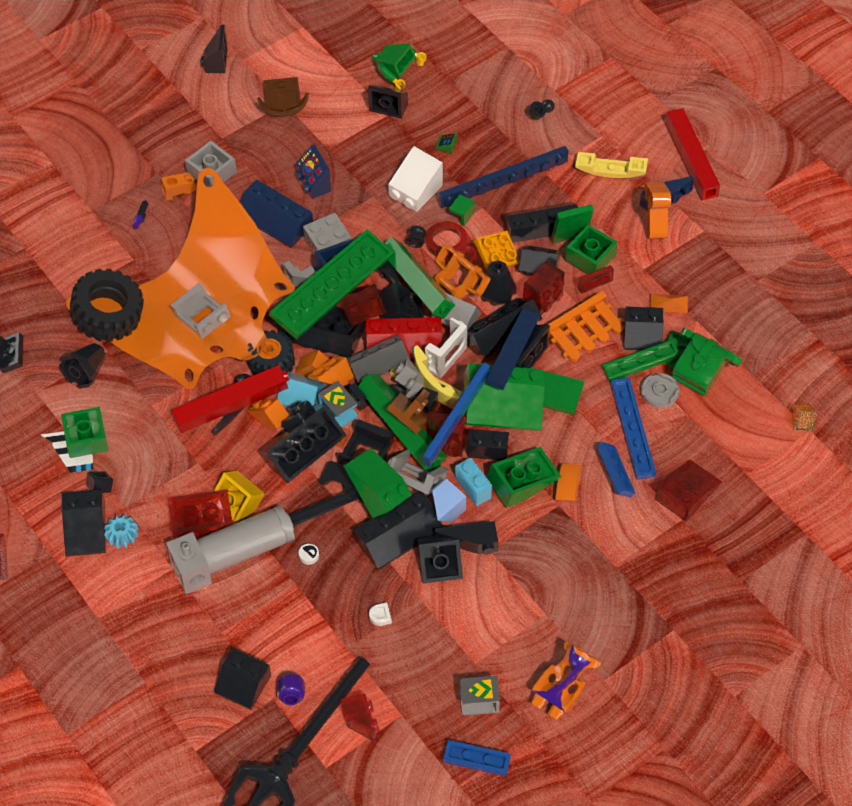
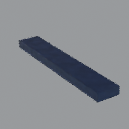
M525 308L522 309L485 383L504 390L539 320L540 314Z

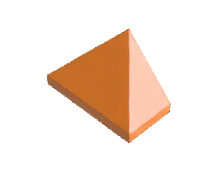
M651 294L650 307L663 308V312L687 313L688 296Z

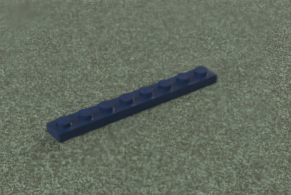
M566 146L438 192V204L441 209L449 207L459 194L470 199L520 179L531 177L539 172L547 171L555 166L563 165L568 162L569 150Z

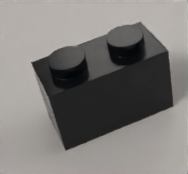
M470 429L468 458L501 461L507 459L509 432Z

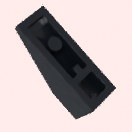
M495 521L435 528V536L459 539L460 549L486 555L498 552Z

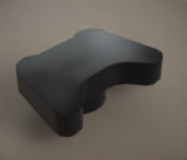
M300 400L291 405L288 409L291 414L281 422L282 426L287 429L303 420L307 412L312 408L310 401L302 402Z
M333 461L330 462L319 479L320 484L325 486L334 481L343 484L346 492L352 490L353 482L344 465Z

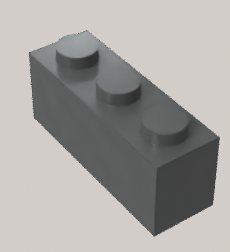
M398 335L346 358L358 384L361 383L362 378L367 374L383 375L389 369L397 367L400 362L404 363L407 358L410 360L405 346Z

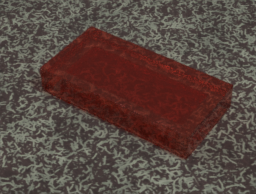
M609 265L579 278V292L582 294L613 281V267Z

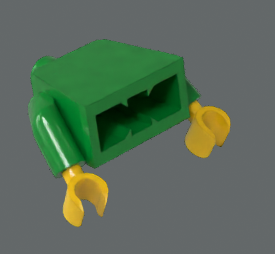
M389 44L385 46L381 53L373 55V62L377 64L378 71L390 83L393 82L395 84V89L401 90L400 86L405 89V81L402 79L397 80L396 78H400L415 58H417L416 64L423 66L426 61V54L423 52L417 53V50L413 49L411 44Z

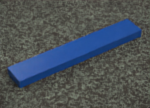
M484 363L481 365L424 453L423 460L425 465L429 467L432 465L485 383L490 373V366Z
M630 378L611 380V388L636 479L656 477V470Z

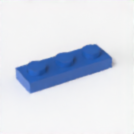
M605 442L599 444L597 447L600 451V457L606 465L607 474L612 479L614 490L619 495L632 497L636 493L615 445Z
M448 740L443 763L506 777L511 754Z

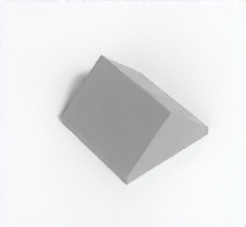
M447 294L456 306L444 319L441 318V323L450 327V319L454 318L457 321L463 322L468 329L479 318L481 311L476 306ZM434 313L432 314V318L439 317Z

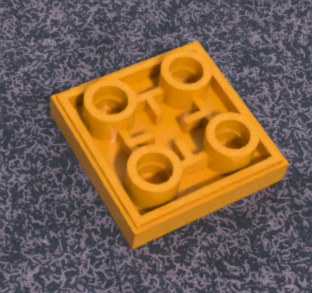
M508 231L479 237L474 240L486 269L491 262L498 260L506 263L508 268L520 264V258Z

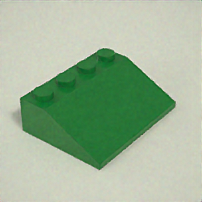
M468 363L463 375L464 391L482 364ZM515 367L504 390L484 383L465 412V424L541 431L545 387L544 370Z

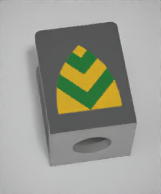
M497 676L460 679L462 715L499 713L500 699Z

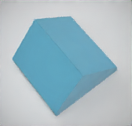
M291 372L288 373L290 381H287L289 389L279 392L277 396L284 407L290 408L297 401L301 400L303 402L308 400L312 404V408L317 405L319 401L318 393L324 390L326 383L311 380L308 377Z

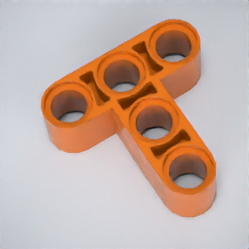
M664 182L646 183L645 197L648 201V238H667L668 207H671V193Z

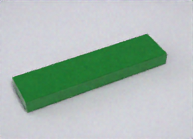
M672 339L605 363L602 366L609 383H611V380L622 379L680 358V353Z

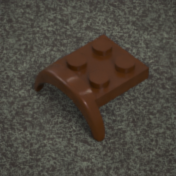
M298 77L264 80L266 104L260 97L257 100L260 107L267 114L284 117L300 112L307 104L309 93L306 92L304 98L300 99Z

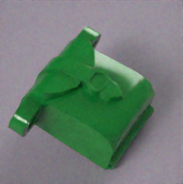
M683 328L680 336L690 343L677 361L672 372V378L706 396L726 362L739 367L742 359L731 353L729 349L719 345L717 341Z

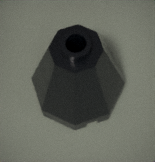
M500 260L493 261L484 272L490 277V282L480 298L484 302L487 300L491 305L498 306L509 303L513 295L515 296L517 293V287L506 263ZM481 277L480 281H479L478 284H477V288H478V286L480 285V283H481V281H482V277Z
M92 343L67 352L60 357L59 370L69 383H77V388L90 387L94 383L104 362L106 354L104 348L99 344Z

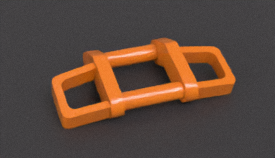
M443 245L435 260L443 270L436 274L434 281L438 285H442L452 296L461 299L470 292L481 296L490 282V277L480 267L474 266L464 258V254L460 251L455 250L449 245ZM450 251L453 253V256L446 266L444 259ZM460 265H463L469 270V273L462 285L455 287L449 280L454 277ZM481 276L482 281L478 286L477 290L473 289L479 277Z

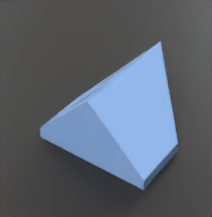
M444 478L431 489L438 521L453 522L466 511L467 496L448 479Z

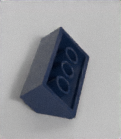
M257 179L245 190L240 204L258 229L289 248H292L304 236L303 226L313 222V214L310 210Z

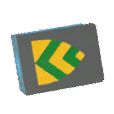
M339 381L318 393L319 404L327 406L341 428L358 418V414L353 409L357 406V402Z

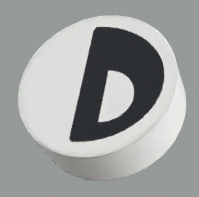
M313 544L303 545L299 549L300 561L307 565L317 562L319 559L318 548Z

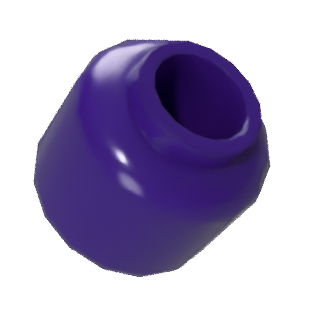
M294 673L282 676L278 681L277 695L279 700L290 706L301 702L305 695L304 679Z

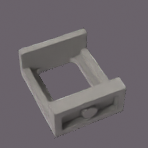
M198 283L171 304L175 316L201 339L231 317L225 303L220 305L209 296L201 283ZM207 307L213 310L212 313L198 324L192 320L194 316Z
M409 450L390 458L388 464L403 477L405 483L427 495L432 493L431 489L446 478L449 470L441 466L432 472L425 471L408 462L411 454ZM400 471H405V472H407V473H409V474H411V475H413V476H415V477H417V478H419V479H421V480H423V481H419V480H417V479H415V478H412V477H410V476H408V475H406V474H404V473H402V472H400Z

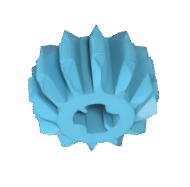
M125 514L122 518L116 515L115 520L109 519V525H105V538L111 546L116 545L118 549L121 545L127 548L128 543L134 544V538H138V525L132 517L127 519Z

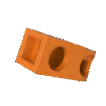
M180 173L161 178V190L166 201L173 200V196L193 193L197 189L196 182L191 173Z

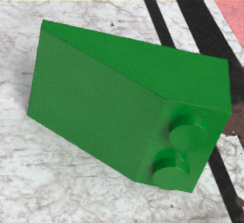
M538 447L492 464L487 478L506 508L524 502L559 480L561 475L543 449Z
M369 448L344 465L372 518L388 513L412 495L403 477L372 448Z

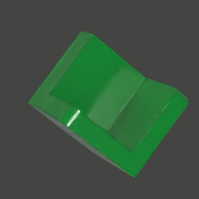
M459 194L449 207V211L461 216L462 226H465L474 215L475 201Z

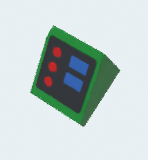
M458 134L441 135L435 149L452 154L457 143Z

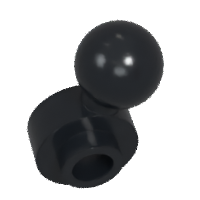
M546 99L542 103L535 101L529 105L528 114L531 118L539 120L546 113H551L555 108V104L550 99Z

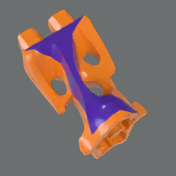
M566 641L564 644V649L567 652L563 660L557 666L552 664L532 689L535 695L531 704L542 709L546 702L549 701L553 705L547 714L556 720H559L565 712L569 713L585 688L587 682L577 680L581 674L587 669H597L601 665L598 658L569 641ZM566 666H570L572 669V673L569 676L564 674ZM551 674L556 675V681L553 683L549 681ZM575 684L577 689L573 694H569L568 689Z

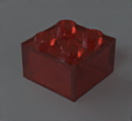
M546 261L524 283L523 298L534 299L540 315L544 312L547 313L552 305L563 297L565 272Z

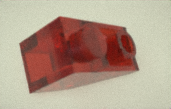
M365 693L341 699V708L346 727L372 741L376 740V732L379 731L377 719H372L371 713L374 712L372 701L367 700Z

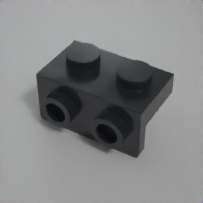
M20 332L5 338L0 336V371L2 373L22 367L24 336Z

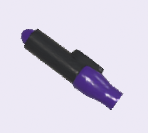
M147 200L142 201L135 216L134 229H138L139 225L145 220V212L149 205Z

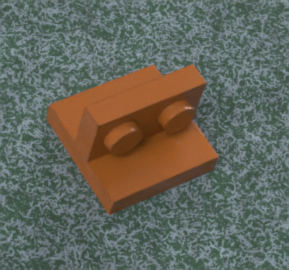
M423 389L412 402L400 392L387 410L417 434L430 418L422 411L428 403L426 398L430 393Z

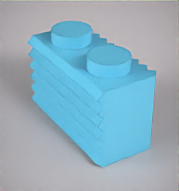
M469 458L455 466V478L476 506L491 499L492 484L477 467L473 458Z

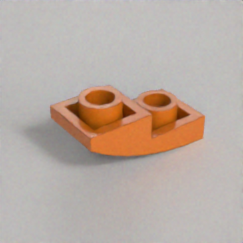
M562 463L559 473L561 478L557 483L556 501L577 502L578 484L581 481V464Z

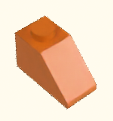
M336 355L308 375V378L330 385L339 381L342 386L347 385L349 380L355 377L346 357Z

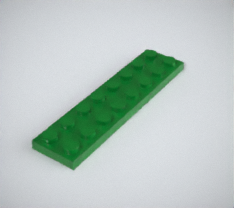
M368 229L365 230L273 308L269 316L297 340L386 263L394 252Z

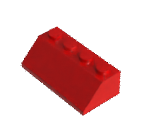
M441 317L366 319L367 349L398 335L405 346L410 361L414 362L415 346L418 345L424 354L425 348L429 343L438 348L442 347Z

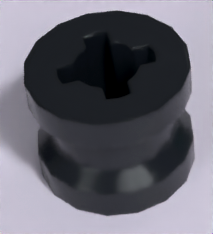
M411 226L406 243L410 247L421 248L424 245L426 230L421 226Z

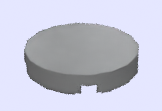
M657 373V375L653 376L652 374L643 381L641 387L642 398L652 407L667 408L672 406L679 396L678 383L670 375Z

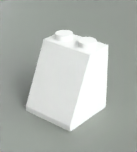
M414 146L388 184L389 196L403 203L407 208L418 212L443 186V162Z

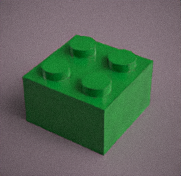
M588 224L567 246L566 261L596 278L616 256L618 242Z
M100 407L61 414L70 458L109 451Z

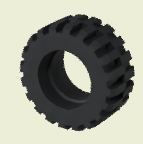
M96 269L94 273L90 271L85 274V277L81 276L73 287L69 311L73 324L78 325L77 329L80 332H85L86 336L90 338L95 337L98 341L105 339L106 342L113 341V339L120 340L123 339L124 335L127 337L132 334V330H135L140 322L144 299L142 298L143 293L136 281L132 282L130 276L127 274L125 276L122 274L123 272L118 270L114 272L112 269L104 271ZM97 298H110L117 301L122 306V309L112 313L103 312L96 309L90 302Z

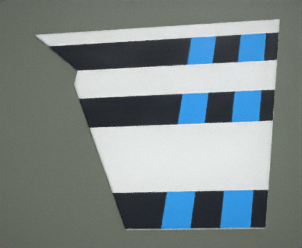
M64 431L41 434V436L52 442L54 449L70 473L94 470L92 454L75 458L69 457Z

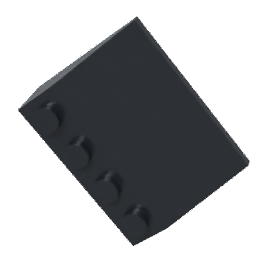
M335 306L297 340L283 327L280 328V332L283 333V336L287 335L292 343L303 345L306 348L319 349L325 353L331 352L341 357H351L366 327V319H369L370 315Z

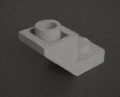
M290 261L283 263L284 275L297 288L317 272L312 266L300 272L298 267L293 266Z
M407 358L404 363L400 362L395 368V380L407 388L406 397L412 400L423 387L424 377Z

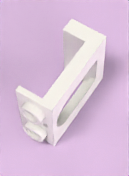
M451 318L450 337L443 346L438 348L429 343L425 348V355L428 358V370L439 378L443 377L467 348V326L463 322ZM455 345L459 346L445 362V357L455 347Z

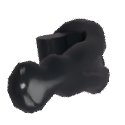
M389 261L377 269L382 279L387 277L391 283L397 282L400 284L396 270Z

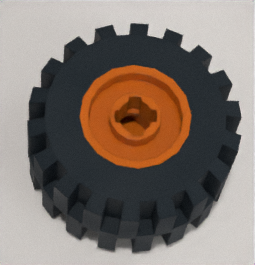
M271 330V332L263 331L267 337L263 351L255 358L247 360L251 373L256 375L277 365L280 366L282 371L286 370L287 374L288 371L292 372L293 366H295V356L291 340H289L287 335L283 336V333L280 331L278 333L275 330ZM251 343L247 345L250 346L249 349H247L248 352L254 349ZM261 346L257 347L251 355L259 353Z

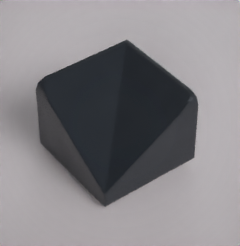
M106 471L87 473L86 486L89 490L102 489L103 493H110L112 491L113 479Z

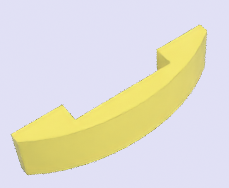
M578 152L575 168L602 177L632 178L646 174L648 158L630 157V161L598 159L595 153Z
M418 345L415 346L414 364L424 377L423 386L438 392V401L453 409L460 397L450 385L443 388L428 370L427 356Z

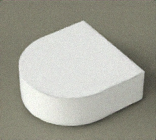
M387 602L374 605L370 609L369 618L374 625L382 626L392 623Z

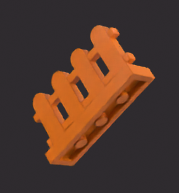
M604 291L599 292L548 324L550 325L549 338H552L550 342L552 344L556 343L563 351L562 356L564 359L568 357L570 361L576 362L580 357V349L587 353L594 350V340L597 339L600 343L604 344L608 342L609 334L607 332L610 330L614 334L622 333L624 329L622 323L624 320L621 317L618 319L610 310L612 308L610 303L605 304L607 295ZM598 316L607 324L606 327L603 328L596 319ZM586 325L593 335L589 337L581 327ZM571 334L578 344L574 346L567 336Z

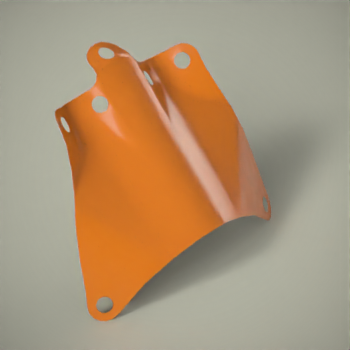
M205 168L198 175L195 212L187 239L178 258L169 270L152 281L139 285L143 293L144 304L137 328L132 330V334L126 337L124 335L123 339H113L110 342L122 351L174 378L188 390L196 386L201 373L212 362L226 357L246 361L255 358L263 351L267 342V337L263 332V319L267 309L274 300L292 293L295 290V286L278 266L254 221L213 169ZM206 175L213 177L214 184L212 187L204 185L203 179ZM198 283H201L206 293L220 305L225 303L231 315L226 322L222 323L203 339L175 316L171 307L172 303ZM276 283H284L287 289L278 290L274 285ZM71 296L66 300L68 310H70ZM97 298L90 302L96 309L103 312L112 313L122 309V306L117 301L110 298ZM253 306L258 309L257 319H253L250 315V310ZM207 307L194 316L192 320L198 324L212 313L213 310ZM249 343H251L254 348L250 352H248L247 350L250 347L247 346ZM212 346H219L223 349V352L214 353L210 348ZM261 346L259 353L251 355L257 347ZM187 369L193 372V380L191 382H188L185 378V371Z

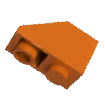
M262 399L251 404L252 407L247 410L249 414L268 429H278L282 425L281 422L289 416L278 399Z

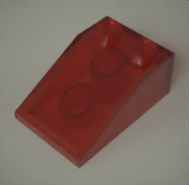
M378 280L357 287L349 295L341 299L351 326L386 313Z
M690 459L670 473L659 484L654 500L687 522L718 488L722 481Z
M228 490L168 498L173 540L193 532L197 540L233 525Z

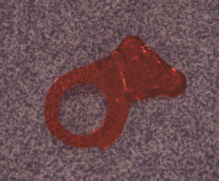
M443 221L434 224L427 230L425 243L427 250L433 256L437 257L442 249L433 241L435 235L442 231H452L461 239L453 248L464 254V258L474 266L476 265L481 269L485 268L475 243L472 242L468 232L461 225L451 221ZM449 251L444 260L450 261L453 253Z

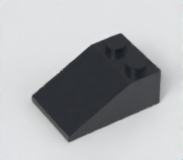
M102 489L62 493L65 556L106 553V538L104 535L106 515Z

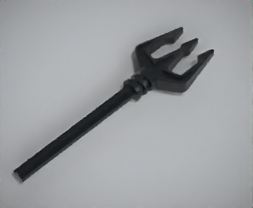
M359 658L287 752H281V759H276V764H272L270 767L259 765H244L241 767L223 806H235L234 796L248 779L260 785L250 806H260L271 796H276L282 803L281 806H294L295 799L287 781V774H292V768H297L299 765L298 758L370 666V663L365 658Z

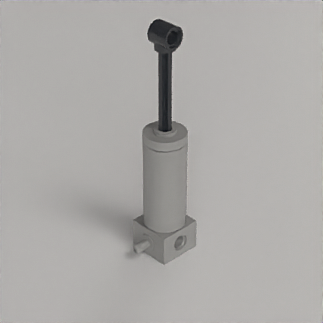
M353 484L352 490L292 515H288L283 507L279 505L197 540L193 532L166 543L170 562L185 594H189L212 584L211 575L294 541L293 526L357 500L358 503L362 502L363 504L364 502Z

